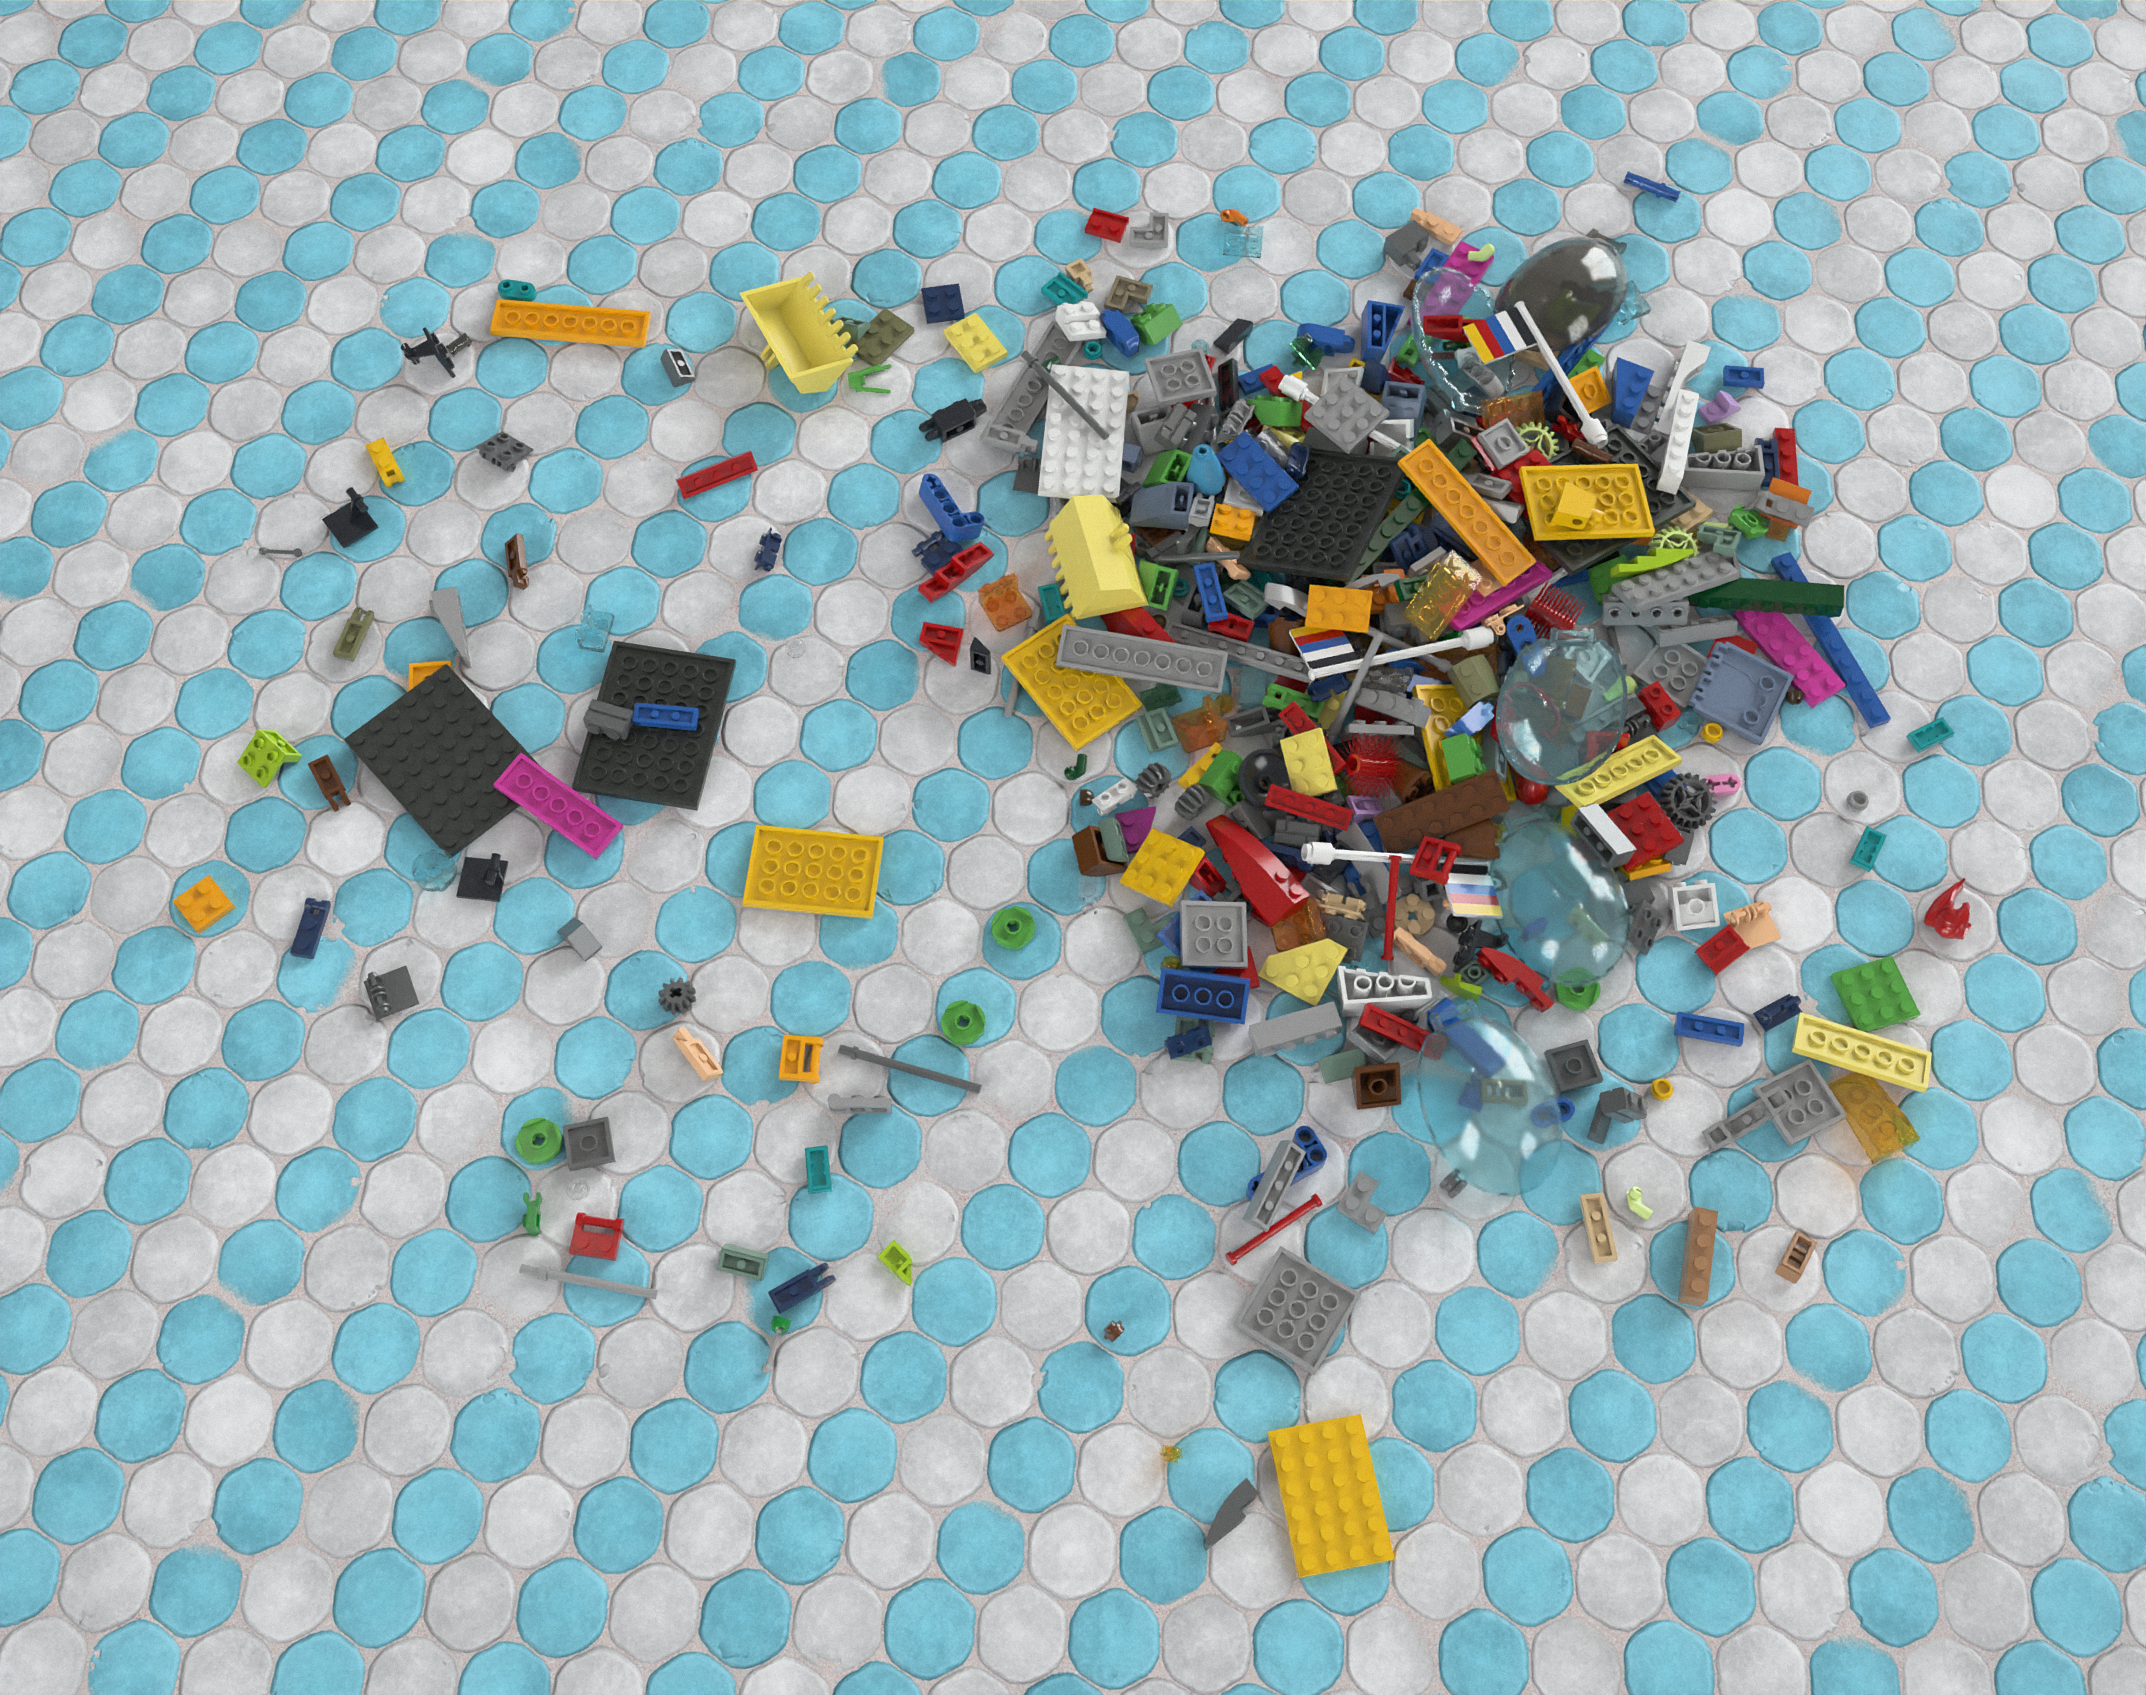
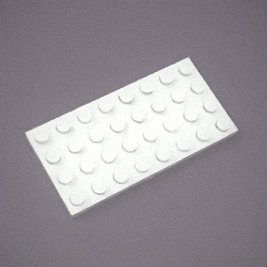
M1052 364L1050 375L1110 435L1106 440H1103L1049 385L1038 496L1071 499L1073 496L1104 495L1110 503H1117L1115 499L1119 496L1129 371Z

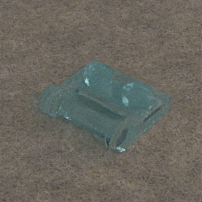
M1226 223L1223 255L1261 258L1264 226L1255 228L1231 226V223ZM1230 234L1257 235V238L1230 236Z
M1633 280L1605 290L1613 297L1611 308L1618 317L1617 321L1621 326L1633 319L1647 315L1651 311V307ZM1614 296H1618V298L1628 311L1627 313L1623 312V310L1615 300Z

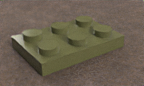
M884 308L869 322L871 326L859 341L851 340L847 343V348L852 344H856L858 351L855 355L871 366L881 365L914 333V327Z

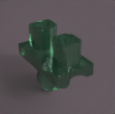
M1308 333L1293 339L1289 344L1293 349L1290 354L1295 358L1292 362L1293 366L1299 363L1303 368L1308 365L1314 370L1320 364L1325 352L1319 346L1314 351H1311L1308 345L1313 339Z
M1161 683L1156 684L1155 688L1139 693L1146 712L1166 706H1174L1176 703L1182 702V697L1177 687L1162 685Z

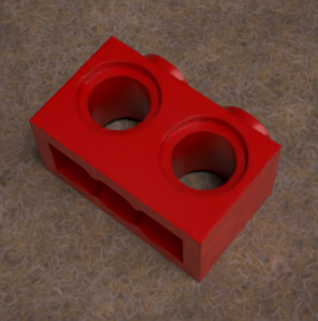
M1227 612V619L1210 622L1208 625V632L1249 643L1253 635L1255 622Z
M1659 681L1644 687L1638 693L1637 697L1646 707L1644 715L1648 714L1651 717L1650 723L1657 733L1675 725L1681 716V712Z

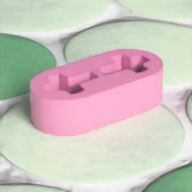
M1734 774L1705 777L1707 779L1705 785L1708 783L1714 787L1712 790L1709 789L1710 793H1716L1713 797L1734 795L1741 786L1740 778ZM1730 781V784H1734V787L1731 788V786L1726 785V783Z

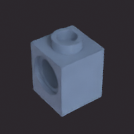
M1124 442L1121 470L1135 474L1136 468L1141 467L1143 462L1141 447Z

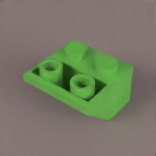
M1151 303L1144 307L1142 313L1135 314L1130 318V323L1138 332L1139 340L1144 345H1156L1183 324L1173 304Z
M1255 395V399H1247L1249 406L1255 405L1253 412L1262 425H1301L1302 402H1295L1290 397Z
M1177 449L1158 453L1142 487L1150 488L1170 482L1186 483V475L1192 455Z
M1140 560L1138 573L1148 606L1170 610L1180 570Z
M1466 733L1441 740L1449 777L1454 784L1487 771L1480 759L1483 756L1481 746L1476 744L1474 738L1471 739Z
M1221 749L1198 784L1208 794L1230 808L1246 800L1238 782V771L1243 759L1235 752Z

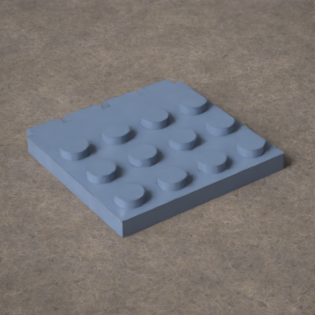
M1727 641L1725 644L1716 642L1711 652L1712 657L1708 658L1703 673H1701L1695 685L1696 690H1693L1687 703L1694 707L1693 712L1760 746L1764 742L1794 675Z

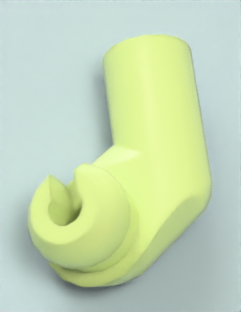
M1486 244L1479 252L1469 251L1468 261H1487L1494 254V246Z
M1634 1186L1627 1191L1626 1195L1629 1209L1648 1220L1653 1210L1642 1204L1641 1195L1643 1192L1639 1187Z

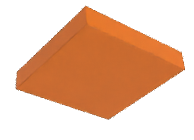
M1775 477L1772 478L1768 491L1772 494L1807 505L1812 492ZM1767 501L1766 506L1771 508L1773 502ZM1758 513L1763 518L1775 521L1794 529H1797L1798 525L1762 513Z

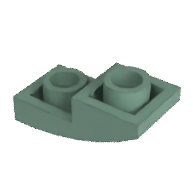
M1476 958L1458 972L1468 984L1476 986L1481 985L1493 976V973L1488 968L1483 967Z

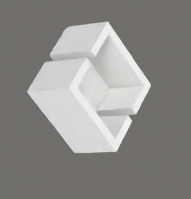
M1414 419L1384 420L1375 429L1406 448L1414 450V441H1410V438L1414 437ZM1370 442V455L1388 457L1393 451L1379 442Z

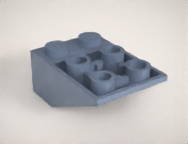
M1386 381L1381 405L1390 413L1385 420L1414 419V437L1410 438V441H1414L1415 449L1427 400L1425 385Z
M1170 482L1138 490L1132 500L1129 526L1186 530L1188 525L1191 524L1188 523V518L1194 500V483Z

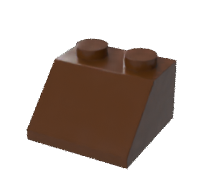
M1089 825L1072 836L1081 875L1098 878L1123 873L1128 868L1125 862L1108 860L1099 827Z

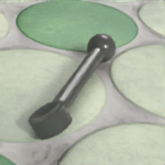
M259 548L261 555L272 553L293 554L295 557L302 556V551L299 548L294 550Z

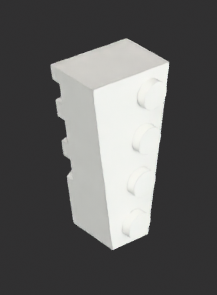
M1338 965L1336 983L1342 1017L1361 1016L1367 1003L1388 1013H1403L1409 1009L1416 1012L1433 999L1429 978L1401 974L1400 976L1388 975V972L1372 973L1366 972V969L1357 968V970L1346 969V966Z

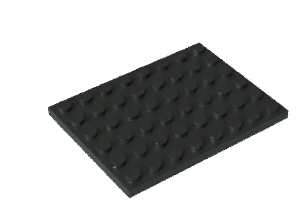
M1618 423L1605 430L1608 435V443L1600 448V450L1613 455L1610 464H1638L1654 530L1695 508L1697 502L1681 486H1679L1676 494L1656 490L1661 466ZM1571 448L1548 460L1553 466L1601 465L1597 461L1587 460L1586 456L1572 451ZM1506 496L1502 499L1505 501H1509ZM1521 514L1518 521L1533 536L1530 519ZM1641 537L1538 540V542L1570 576H1573Z
M1310 449V458L1305 468L1306 473L1302 478L1295 480L1299 485V489L1270 514L1264 511L1251 534L1250 542L1246 543L1240 554V559H1237V565L1241 564L1246 569L1349 582L1406 475L1397 465L1398 461L1402 458Z
M614 641L597 700L632 710L633 714L635 703L698 708L697 729L694 731L633 725L626 740L621 738L614 740L609 738L607 734L601 732L593 734L588 731L572 789L577 792L698 811L736 667V660Z
M447 664L344 739L346 744L449 859L520 806L494 788L493 785L515 758L522 753L538 764Z

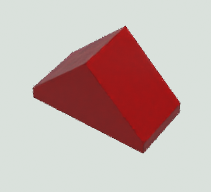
M1203 856L1189 879L1191 886L1197 890L1201 889L1211 899L1218 892L1223 893L1227 884L1206 856Z

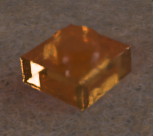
M1771 516L1765 537L1785 542L1792 522Z

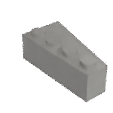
M1755 445L1751 449L1740 447L1736 451L1729 452L1726 449L1718 450L1714 454H1709L1708 452L1688 454L1680 485L1684 487L1759 491L1765 477L1761 445Z

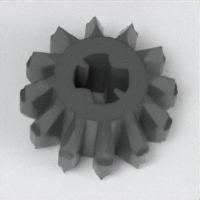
M1156 762L1153 765L1150 763L1146 769L1143 768L1142 773L1138 774L1139 778L1135 782L1138 791L1142 795L1153 799L1154 797L1158 798L1161 793H1164L1166 788L1170 787L1169 783H1171L1172 778L1169 770Z
M1193 784L1182 792V795L1175 803L1174 810L1182 818L1191 821L1202 813V810L1209 802L1210 795L1204 788Z
M679 977L677 982H675L673 978H670L671 984L663 983L664 990H659L658 994L661 998L658 1001L660 1005H664L663 1009L665 1012L671 1010L672 1015L675 1016L677 1011H680L684 1015V1009L692 1010L691 1003L696 1002V997L694 996L696 990L691 987L690 981L684 982L683 978Z

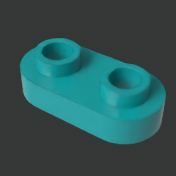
M506 279L501 281L497 287L500 297L505 300L532 302L537 296L534 285L528 282Z

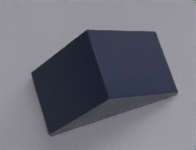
M1368 358L1365 363L1360 387L1378 394L1384 390L1385 382L1392 380L1385 365Z

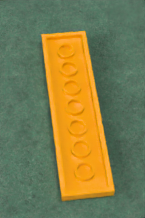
M497 299L490 333L493 336L645 348L651 313L650 311Z
M1430 438L1398 461L1397 465L1504 587L1536 563V559Z

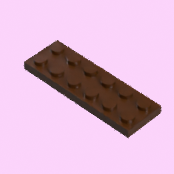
M1494 768L1375 815L1373 819L1387 853L1398 854L1421 845L1424 836L1439 838L1508 811L1511 808Z

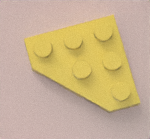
M1324 939L1267 957L1258 977L1315 1007L1318 1006L1348 949L1330 939Z

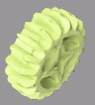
M1530 422L1528 426L1526 423H1522L1521 428L1518 426L1514 428L1520 437L1524 435L1537 436L1534 440L1521 437L1529 449L1530 446L1536 443L1533 450L1537 449L1547 460L1557 456L1554 452H1557L1559 447L1554 446V444L1558 442V439L1551 438L1554 432L1548 434L1546 432L1549 429L1547 426L1541 429V423H1538L1535 427L1534 423ZM1541 441H1543L1545 444L1546 454L1544 453L1545 451L1541 448Z
M1668 526L1653 535L1652 540L1648 543L1650 548L1646 552L1649 553L1655 548L1694 549L1693 554L1678 561L1681 562L1701 555L1697 552L1701 547L1695 544L1698 539L1693 540L1691 538L1693 533L1686 534V528L1680 530L1679 526L1673 528Z

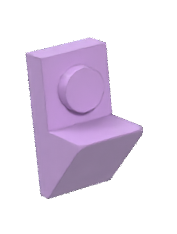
M1720 390L1715 400L1699 407L1697 413L1707 425H1712L1741 410V407L1729 393Z
M1348 795L1346 797V808L1354 810L1351 817L1352 824L1355 822L1360 823L1364 819H1373V816L1384 812L1376 796H1371L1372 798L1365 796L1364 798L1363 796Z

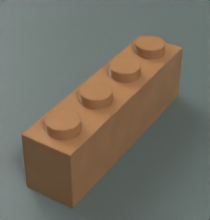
M1694 1207L1688 1214L1678 1294L1679 1303L1702 1307L1708 1301L1718 1211Z

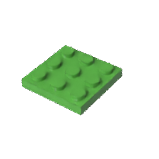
M1892 956L1835 972L1830 976L1848 1017L1856 1030L1868 1033L1918 1018L1921 1015Z

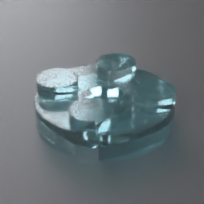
M431 849L430 852L421 853L417 856L412 865V874L420 888L431 892H443L447 890L448 886L456 878L457 864L447 851ZM438 866L439 872L432 874L429 871L431 868L434 869Z

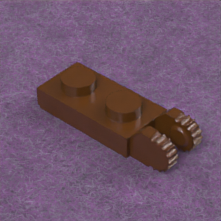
M328 755L308 763L324 797L329 801L334 812L339 810L338 804L333 799L338 794H341L344 804L347 806L351 805L345 792L346 789Z

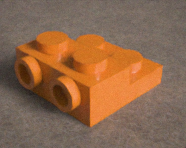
M1403 569L1383 570L1382 572L1399 574L1401 579L1409 578L1408 575L1404 574ZM1377 583L1364 589L1373 591L1370 615L1382 614L1385 604L1402 603L1399 601L1394 585L1383 590L1380 584Z

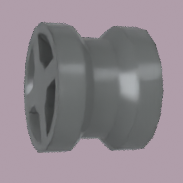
M1453 1170L1443 1179L1439 1186L1442 1189H1446L1448 1196L1453 1199L1467 1186L1468 1182L1461 1180L1458 1177V1172Z

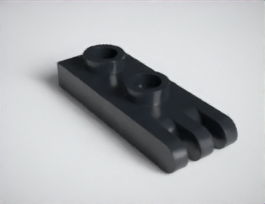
M1233 358L1218 366L1219 407L1222 412L1233 407L1235 402L1239 400L1238 361Z

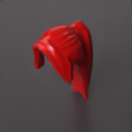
M1507 752L1508 765L1516 778V799L1527 805L1543 803L1548 797L1549 778L1542 773L1539 765L1530 758Z
M1965 878L1953 884L1937 897L1925 914L1924 923L1935 928V931L1941 937L1963 940L1971 927V924L1968 923L1970 917L1969 902L1962 903L1959 909L1953 907L1955 905V898L1963 890Z

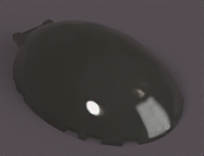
M1593 228L1585 237L1566 238L1539 249L1527 258L1505 281L1495 300L1494 315L1511 309L1517 302L1523 301L1525 303L1524 306L1547 345L1552 349V352L1566 350L1568 345L1574 343L1577 346L1582 344L1584 339L1589 336L1593 338L1613 320L1626 298L1628 273L1621 255L1625 252L1627 243L1617 242L1598 233V230ZM1537 345L1525 349L1528 351L1540 352V349Z

